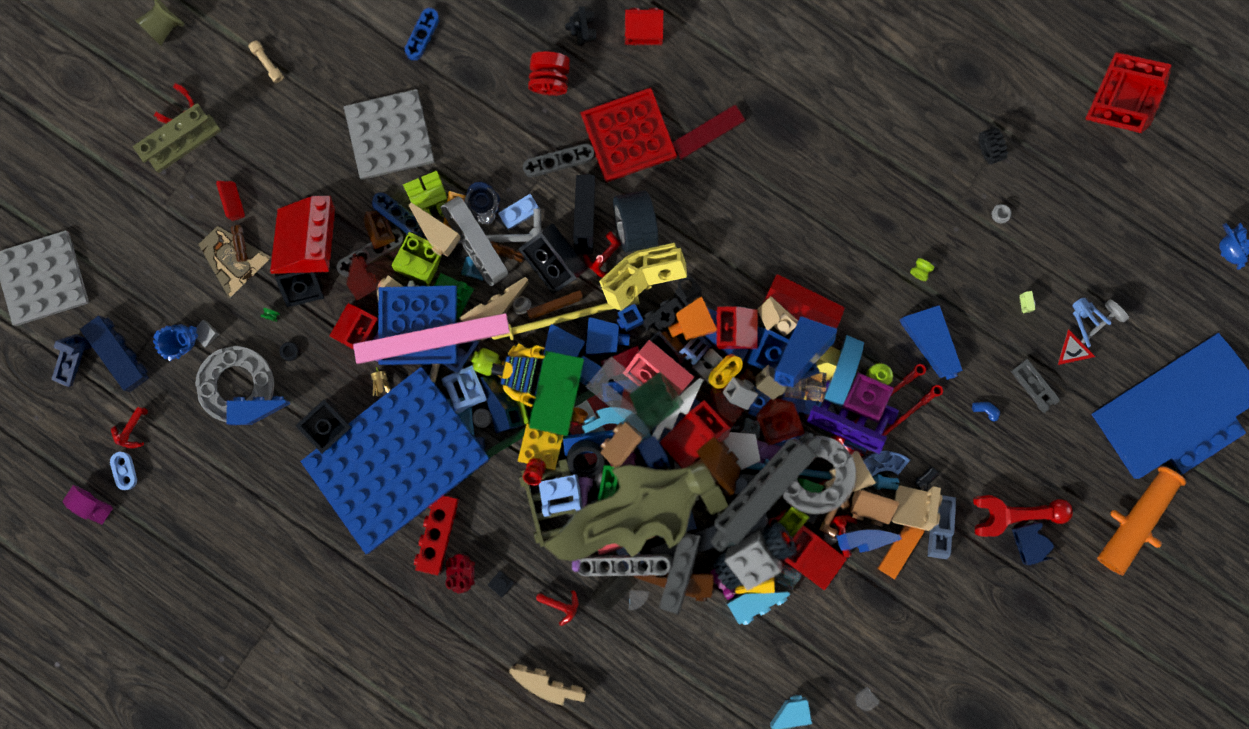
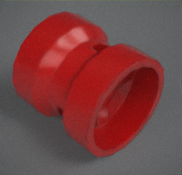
M538 458L530 459L524 471L523 480L529 485H539L546 470L545 462Z

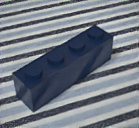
M98 315L80 328V331L123 391L131 392L149 379L146 375L147 369L136 361V354L131 348L126 347L124 337L113 329L115 327L113 322L108 317L105 318Z

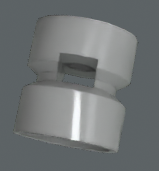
M710 348L703 355V360H699L691 368L709 385L708 377L710 372L723 358Z

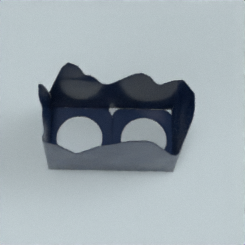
M1037 521L1012 528L1022 563L1025 565L1053 559L1046 556L1054 548V545L1047 537L1037 533L1043 526L1040 522L1035 523Z

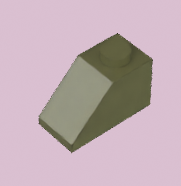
M715 486V489L699 495L710 516L715 515L718 517L725 511L728 504L719 486Z

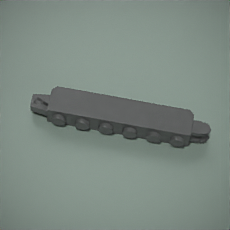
M807 432L799 440L795 438L789 439L715 521V527L718 529V532L710 541L715 548L722 551L731 542L737 545L744 538L747 532L816 457L813 453L821 445L820 438Z

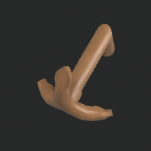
M848 499L841 505L846 510L850 508ZM838 508L827 512L819 528L820 531L834 538L838 531L829 526Z

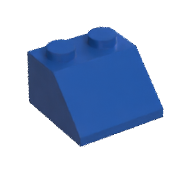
M758 327V349H748L743 362L760 370H763L767 365L776 370L789 339L766 328Z

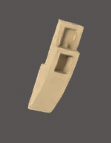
M516 664V666L510 668L511 675L522 686L545 700L559 705H563L564 698L584 702L586 691H582L583 688L580 686L571 685V688L563 686L564 683L559 681L548 683L550 675L546 674V671L535 668V671L527 670V666Z

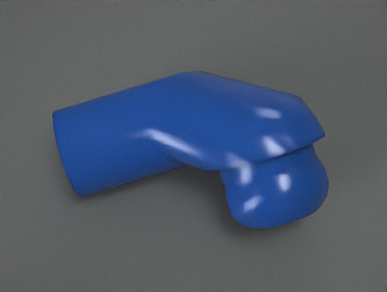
M990 402L972 403L973 412H986L990 421H997L999 419V409Z

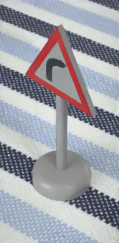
M1111 299L1106 302L1105 307L1110 313L1107 316L1108 320L1114 317L1120 322H1125L1129 319L1127 313ZM1105 321L1099 323V326H1096L1087 334L1088 338L1090 339L1107 323ZM1068 329L1057 365L1095 356L1084 345V338L1080 341Z

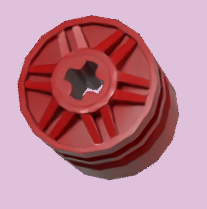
M544 51L533 53L530 59V70L533 72L529 74L528 89L544 95H562L567 93L568 77L565 75L569 73L570 58L556 52Z

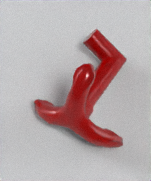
M612 232L606 235L612 244L603 254L598 255L594 262H591L587 254L584 255L586 266L602 278L607 274V272L601 270L603 264L621 245Z
M137 407L120 435L116 426L111 428L115 444L127 448L144 446V442H130L128 439L140 416L148 413L146 408Z
M849 515L835 516L830 526L836 524L839 535L846 533L845 526L847 522L857 524V519ZM843 550L841 555L851 557V550Z
M574 590L571 591V605L547 597L542 593H538L536 596L538 602L567 614L566 617H563L562 621L558 622L560 626L567 624L573 619L579 604Z

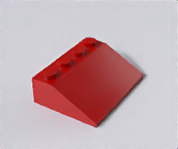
M311 196L278 209L270 267L271 274L329 272L335 207L331 196Z

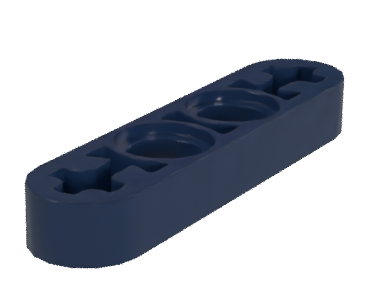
M380 192L373 196L372 207L407 235L411 232L428 241L426 237H423L425 234L411 212L385 193ZM396 210L400 212L401 215L393 216L391 214V211ZM413 222L416 227L410 228L406 223Z

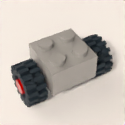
M777 522L763 530L764 536L760 531L756 532L737 545L727 549V552L713 559V568L716 569L714 571L727 589L732 590L743 584L748 591L781 572L782 561L796 553L795 543L792 541L788 530L786 531L781 523Z

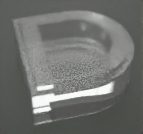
M867 686L858 692L855 698L857 706L864 711H869L880 703Z

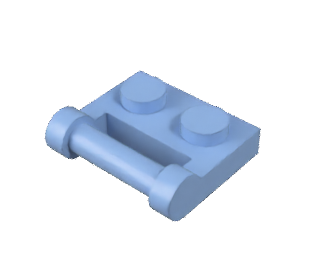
M472 365L462 369L459 374L455 372L443 377L441 380L443 386L447 388L454 405L453 409L457 414L487 400ZM456 381L459 382L466 399L460 402L453 385Z
M577 475L542 481L539 484L544 517L551 516L552 513L572 509L577 511L583 508ZM569 496L574 498L572 502L550 505V500Z

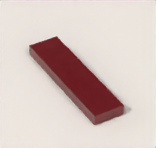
M734 105L672 142L674 150L682 160L744 123L745 119L737 106Z

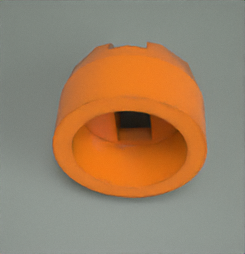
M576 407L574 408L572 421L582 424L586 420L588 413L584 409Z

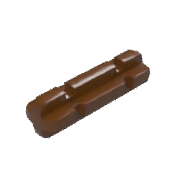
M231 226V233L234 235L232 237L234 249L237 252L235 254L237 262H245L248 260L245 252L246 246L244 236H242V226Z
M493 241L490 242L498 255L509 259L514 258L518 262L524 260L519 250L515 251V249L508 246L499 245Z

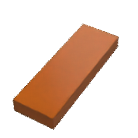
M904 525L898 534L901 536V540L893 542L877 569L895 579L925 530Z

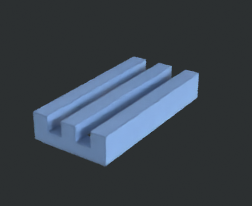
M703 336L691 339L680 351L681 354H687L685 357L687 360L690 358L693 360L691 362L692 365H695L712 346ZM699 338L701 341L690 351L688 348ZM704 343L706 346H705L704 349L696 356L694 353H695V352L700 348V346Z

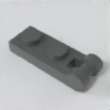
M1025 359L1010 371L1043 413H1046L1051 405H1056L1060 402L1058 396L1028 359ZM1046 394L1048 399L1044 401L1041 397Z

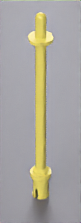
M638 296L625 308L633 304L640 305ZM605 303L512 328L509 324V334L491 338L496 340L510 336V339L514 340L513 335L617 308Z

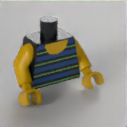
M540 346L524 348L513 352L510 357H506L504 365L493 363L491 374L502 376L500 384L503 385V390L513 400L529 407L532 406L528 402L529 399H535V396L531 395L539 362L538 358H544V356L539 355V352L545 348Z

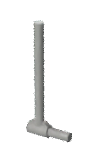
M533 209L534 228L530 231V234L486 235L489 242L529 241L543 230L541 226V209Z

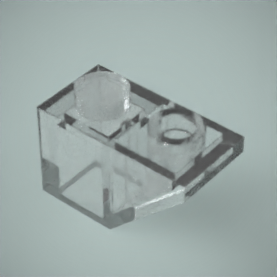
M820 372L811 377L800 379L793 388L787 386L785 397L823 402L826 392L827 373Z

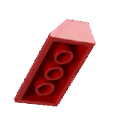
M776 274L762 302L763 304L771 296L798 321L801 316L836 329L845 307Z

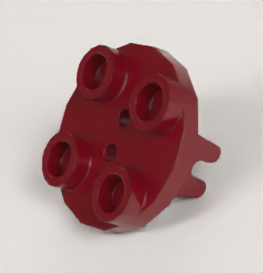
M463 554L448 558L446 561V587L458 594L466 593L472 585H475V562H472L468 556Z

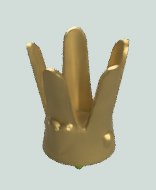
M376 367L377 372L372 373L371 377L373 380V396L376 390V396L379 397L383 392V385L387 393L392 389L387 381L386 371H379L378 367Z

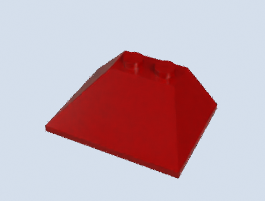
M1115 52L1086 116V120L1143 133L1152 124L1166 93L1172 65Z

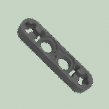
M582 144L530 158L524 162L523 171L528 177H537L585 164L593 160L594 149L589 144ZM584 149H587L588 152L591 151L589 157L585 158V155H581L579 160L576 161L575 151L578 152V155L582 154ZM568 153L573 156L572 162L565 163L562 159L563 156ZM546 159H553L555 165L552 168H547L544 165ZM538 161H541L543 170L540 171V167L534 168V172L526 170L529 168V164L538 166Z
M392 230L393 235L400 236L398 238L399 242L389 243L390 248H388V245H385L382 253H375L372 242L341 259L337 264L338 272L345 277L352 276L401 247L405 240L404 235L399 230ZM361 253H366L368 256L367 261L364 263L358 262V256ZM352 258L354 259V262L358 265V267H355L354 264L349 266L348 272H346L345 270L342 271V269L344 268L343 264L346 263L347 265H350L353 263L351 261Z

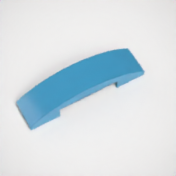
M848 335L845 336L840 351L841 354L824 400L841 407L843 406L860 362L864 342Z

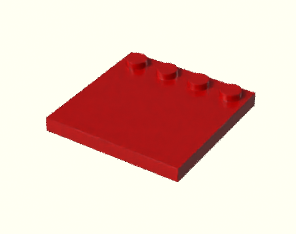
M651 88L580 112L606 183L677 158Z

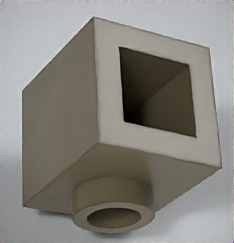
M767 365L755 377L756 388L774 400L786 391L787 386L774 381L776 370Z

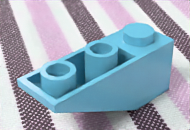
M787 591L740 594L726 603L738 624L743 623V625H746L754 620L753 616L769 612L772 605H781L788 600L786 597L790 594Z

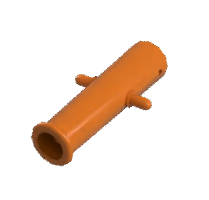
M1160 466L1158 468V475L1128 516H1123L1116 510L1110 512V515L1120 522V527L1097 557V560L1105 567L1119 575H1124L1144 542H1149L1156 548L1161 547L1162 543L1152 536L1153 533L1151 531L1179 487L1186 484V480L1174 470Z

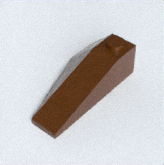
M669 572L664 575H633V577L665 588ZM691 573L685 595L696 598V601H707V598H712L713 574Z

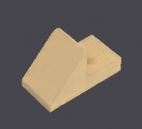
M771 296L757 309L766 329L769 330L774 327L783 336L791 332L798 323V320Z

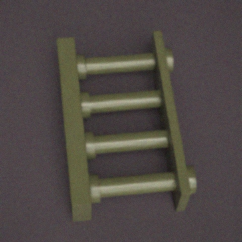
M196 103L132 147L144 163L149 160L154 169L160 173L221 132V129L210 114L206 115L200 105Z
M567 459L559 461L560 465L556 466L555 470L545 471L542 480L555 476H571ZM523 470L519 480L521 487L526 489L537 531L534 532L536 544L540 543V547L544 546L545 539L554 537L565 526L542 532L539 521L567 513L574 516L577 511L572 509L552 513L551 516L544 517L543 512L537 513L534 502L541 500V494L536 493L532 495L530 485L523 480L525 471ZM573 496L568 497L569 502L574 500Z

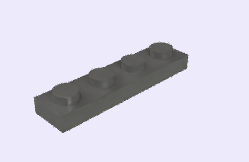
M685 533L678 543L659 609L680 615L702 539L700 536Z

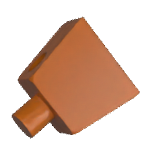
M702 297L676 313L677 323L668 327L672 337L683 333L686 340L717 332V328Z

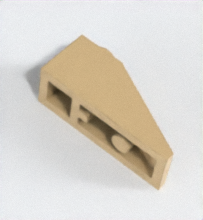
M410 203L411 211L433 247L431 250L439 256L444 254L448 257L461 239L459 234L413 203Z

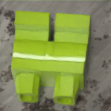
M437 171L421 177L426 190H424L419 178L403 184L411 203L431 216V211L435 209L438 210L440 216H444L441 206L447 203L448 198Z

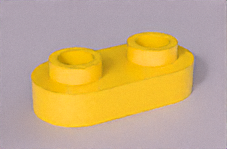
M734 354L727 355L710 372L708 377L709 383L717 389L725 387L741 371L743 367L741 358Z

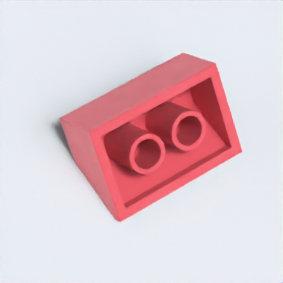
M650 340L636 354L623 372L625 376L643 391L655 398L666 410L670 408L694 378L693 375Z

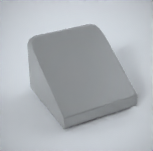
M202 320L197 326V340L205 348L220 335L206 320Z

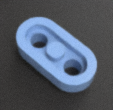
M125 452L113 454L110 459V465L116 486L122 490L134 488L137 484V476L131 456ZM122 458L125 460L124 465L120 464ZM126 477L130 478L128 484L125 482Z

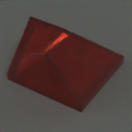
M777 398L774 400L770 399L756 415L768 446L805 434L794 402Z

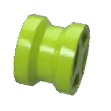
M918 258L915 268H912L910 273L917 279L927 281L929 278L928 274L934 270V266L928 261Z

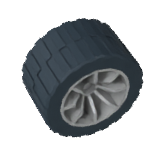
M642 190L615 196L613 198L614 218L624 252L629 253L656 247L658 245L657 221L648 192Z

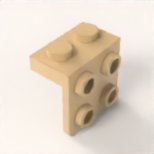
M898 486L894 501L899 502V505L892 517V521L896 524L930 531L938 525L940 520L938 507L942 503L941 488L933 486L927 492Z

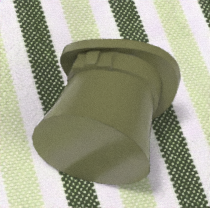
M154 0L155 5L153 8L134 21L162 46L172 29L177 25L183 27L185 23L171 13L161 0Z

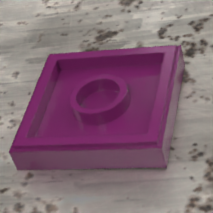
M857 373L842 408L879 423L894 388Z

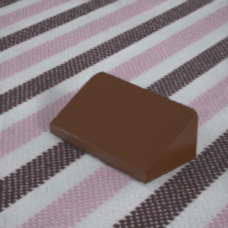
M377 211L365 212L363 221L374 249L394 242L395 237L388 220Z

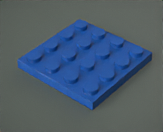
M457 286L379 287L378 339L457 323ZM457 344L380 359L378 364H457Z

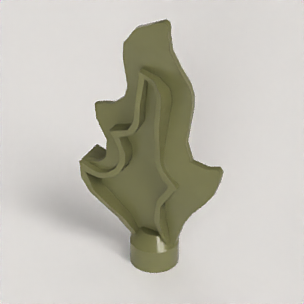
M702 460L687 468L673 470H655L633 465L615 467L612 472L617 476L620 485L618 491L611 497L581 508L557 535L544 542V546L559 559L570 561L585 558L610 544L624 547L630 556L633 557L640 552L645 541L655 535L664 537L665 543L671 548L679 543L684 536L691 508L697 497L715 489V483Z

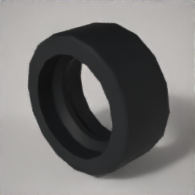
M589 440L578 441L573 444L567 454L568 467L571 473L577 475L578 478H594L599 475L605 464L604 456L601 454V447ZM585 451L593 452L597 456V462L587 468L577 466L574 461L576 455Z

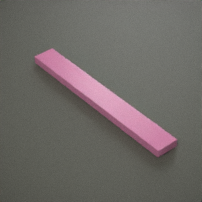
M505 313L353 344L356 363L361 364L509 334L510 330L507 314Z

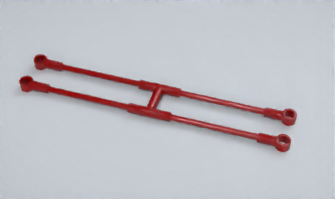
M922 364L914 366L913 371L894 387L891 396L904 385H908L916 377L925 374V366ZM917 367L922 368V373L917 372ZM940 385L932 386L930 392L921 398L920 402L896 420L893 425L891 424L885 429L882 435L886 436L922 405H926L933 398L942 395L943 388ZM935 387L939 389V394L934 393ZM859 417L852 422L857 423ZM835 434L831 437L842 445L844 444V438ZM844 446L849 453H851L852 451H855V450H853V449H850V448ZM824 479L819 484L824 486V483L829 481V479ZM787 508L778 516L769 519V527L771 526L772 520H776L777 522H779V520L784 516Z

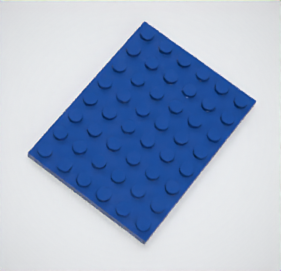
M420 367L349 423L351 428L323 454L318 449H315L300 462L364 553L369 554L484 465L490 458L425 369Z

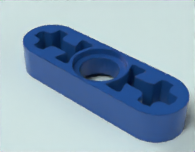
M427 8L422 12L405 46V53L409 59L418 60L422 57L439 23V16L436 10ZM433 14L434 20L430 19L428 22L426 16ZM420 30L427 31V36L423 39L417 37V33ZM414 40L418 42L416 47L418 52H414L412 55L410 49L415 48L416 42Z

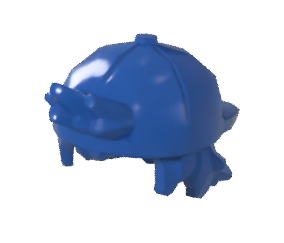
M1224 223L1223 228L1227 235L1219 243L1220 255L1228 262L1237 264V270L1245 267V263L1248 262L1249 239L1246 236L1247 229L1241 223L1234 229H1231L1227 223Z
M178 324L165 326L161 330H157L153 337L155 339L153 340L155 349L158 350L157 353L169 361L175 358L179 359L194 347L195 340L198 337V333H196L197 327H187L186 325Z

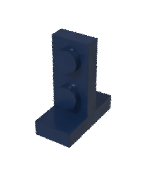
M74 334L55 341L54 348L60 350L51 380L67 387L73 386L83 351L92 347L86 338Z

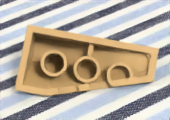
M524 277L506 288L504 295H494L487 305L479 304L461 316L460 319L466 322L507 313L514 300L520 296L529 284L528 279Z

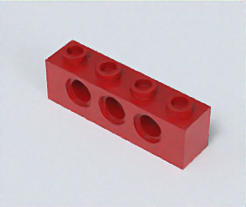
M444 495L428 507L431 509L429 516L426 515L423 527H426L424 535L421 534L418 546H421L420 553L416 554L414 559L416 571L437 576L441 575L459 503L458 498ZM439 509L445 512L443 520L436 518V512ZM434 528L440 531L438 539H434L431 536V531ZM429 547H432L436 552L434 558H429L426 554Z

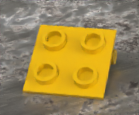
M526 424L518 462L527 464L530 459L538 458L545 462L546 468L555 470L563 435L530 429L529 424Z

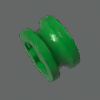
M263 307L264 313L260 317L277 322L276 317L280 313Z

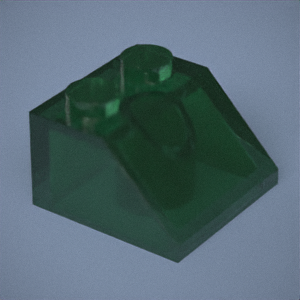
M658 372L630 394L637 415L649 430L678 410L684 403L661 372Z

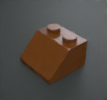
M713 437L696 452L712 476L732 495L735 492L736 481L741 470L737 463L739 458L732 450L728 452L730 449L723 440L719 442Z

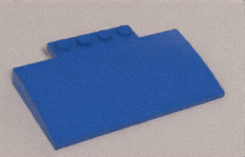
M1216 333L1093 412L1092 416L1134 479H1140L1169 459L1178 473L1184 474L1246 434L1236 416L1249 408V370L1219 333Z

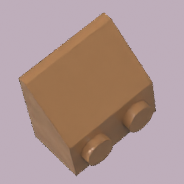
M627 421L624 424L620 422L613 431L616 433L613 438H607L601 445L603 448L601 454L614 467L621 466L644 437L641 432Z
M857 490L854 491L848 513L853 514L852 518L861 521L867 518L872 520L871 524L882 527L883 524L890 523L899 502Z

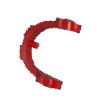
M175 83L173 88L183 94L188 99L190 107H192L194 102L188 95L189 92L181 85ZM155 112L153 115L165 124L172 120L158 112Z

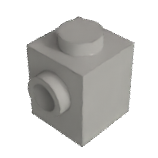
M735 377L731 379L723 391L730 403L747 410L758 395L750 381H742Z

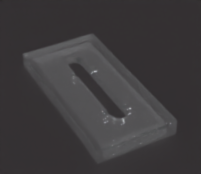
M612 357L606 361L585 386L645 437L670 408L666 402ZM614 379L649 409V413L647 415L642 414L608 385V381Z

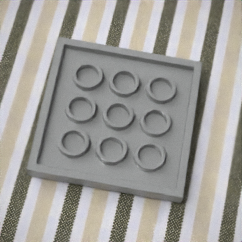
M417 89L344 106L361 180L435 163Z
M68 231L59 232L0 251V282L13 326L22 325L89 303Z

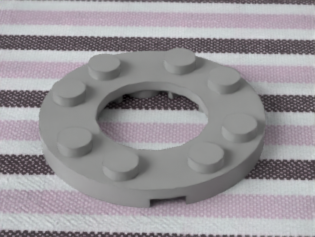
M240 346L221 348L209 355L200 366L195 382L198 400L203 409L215 419L226 422L227 401L219 395L217 381L220 374L232 366L246 368L253 377L254 389L245 401H252L253 397H265V400H271L274 392L273 372L267 361L251 349Z
M816 436L820 438L821 445L818 446L813 454L816 457L829 460L834 465L836 478L833 485L824 492L811 493L805 491L796 479L783 493V497L789 504L806 513L820 514L838 508L850 497L856 483V467L852 456L841 443L825 436Z

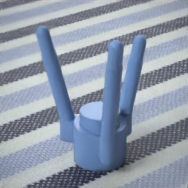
M1081 298L1073 304L1075 310L1073 314L1077 319L1087 347H1091L1081 316L1083 318L1089 316L1096 326L1100 324L1093 316V312L1108 325H1111V321L1092 302L1089 303L1086 298Z

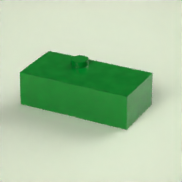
M545 351L529 423L530 429L568 437L584 359Z

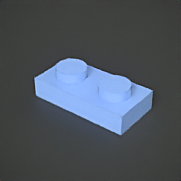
M531 194L498 214L507 229L510 230L534 215L533 209L540 208Z

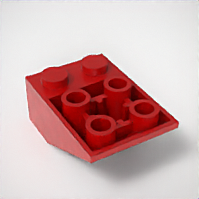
M704 400L692 409L659 444L681 468H687L701 459L696 451L713 437L719 442L729 437L730 427Z
M802 526L792 537L796 553L783 561L825 591L847 559L812 531Z

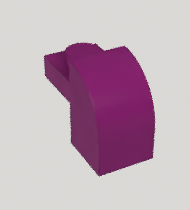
M75 485L71 487L63 500L64 505L76 515L84 519L88 518L101 525L113 509L111 505L94 498L90 492Z

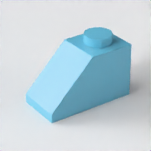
M802 695L791 696L790 700L784 702L771 721V729H786L812 724L808 700L802 697Z

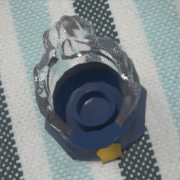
M475 182L467 189L464 202L475 219H478L482 224H491L495 219V213L499 211L500 196L490 185L483 182Z

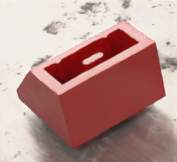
M636 7L625 10V45H662L663 10H659V8L640 10V8Z
M348 303L333 328L330 337L354 349L353 344L372 340L378 329L379 319Z
M717 307L718 349H758V310L742 307Z

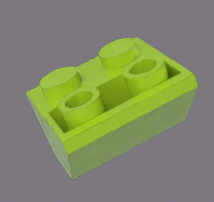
M409 232L392 263L394 271L425 286H429L437 271L441 256L431 250L433 247L429 241Z

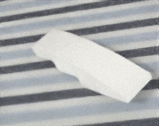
M699 378L679 396L661 419L652 436L655 435L656 439L659 440L664 427L672 430L679 413L685 416L688 414L703 379Z

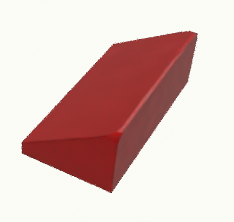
M217 181L216 185L226 217L231 221L244 218L245 213L236 183L232 181Z

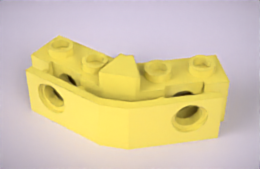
M675 243L638 250L626 256L599 282L608 304L622 311L644 289L652 288L653 284L686 278L687 266L681 248H677Z

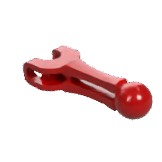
M993 495L975 496L973 498L974 505L979 508H988L990 512L989 519L985 523L977 524L974 528V533L983 537L999 536L1009 524L1018 521L1049 519L1054 523L1064 524L1073 515L1072 506L1063 499H1056L1048 506L1010 507Z

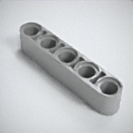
M457 196L443 204L441 211L451 228L461 237V244L486 283L493 286L507 277L508 271L463 199Z
M636 554L633 557L630 555H589L581 559L578 573L582 576L664 575L670 571L673 558L668 554ZM641 560L648 563V569L642 568ZM660 560L666 561L667 569L660 566ZM585 561L590 563L591 570H587L584 567ZM603 561H607L609 563V570L603 567ZM622 561H626L629 564V569L622 567Z

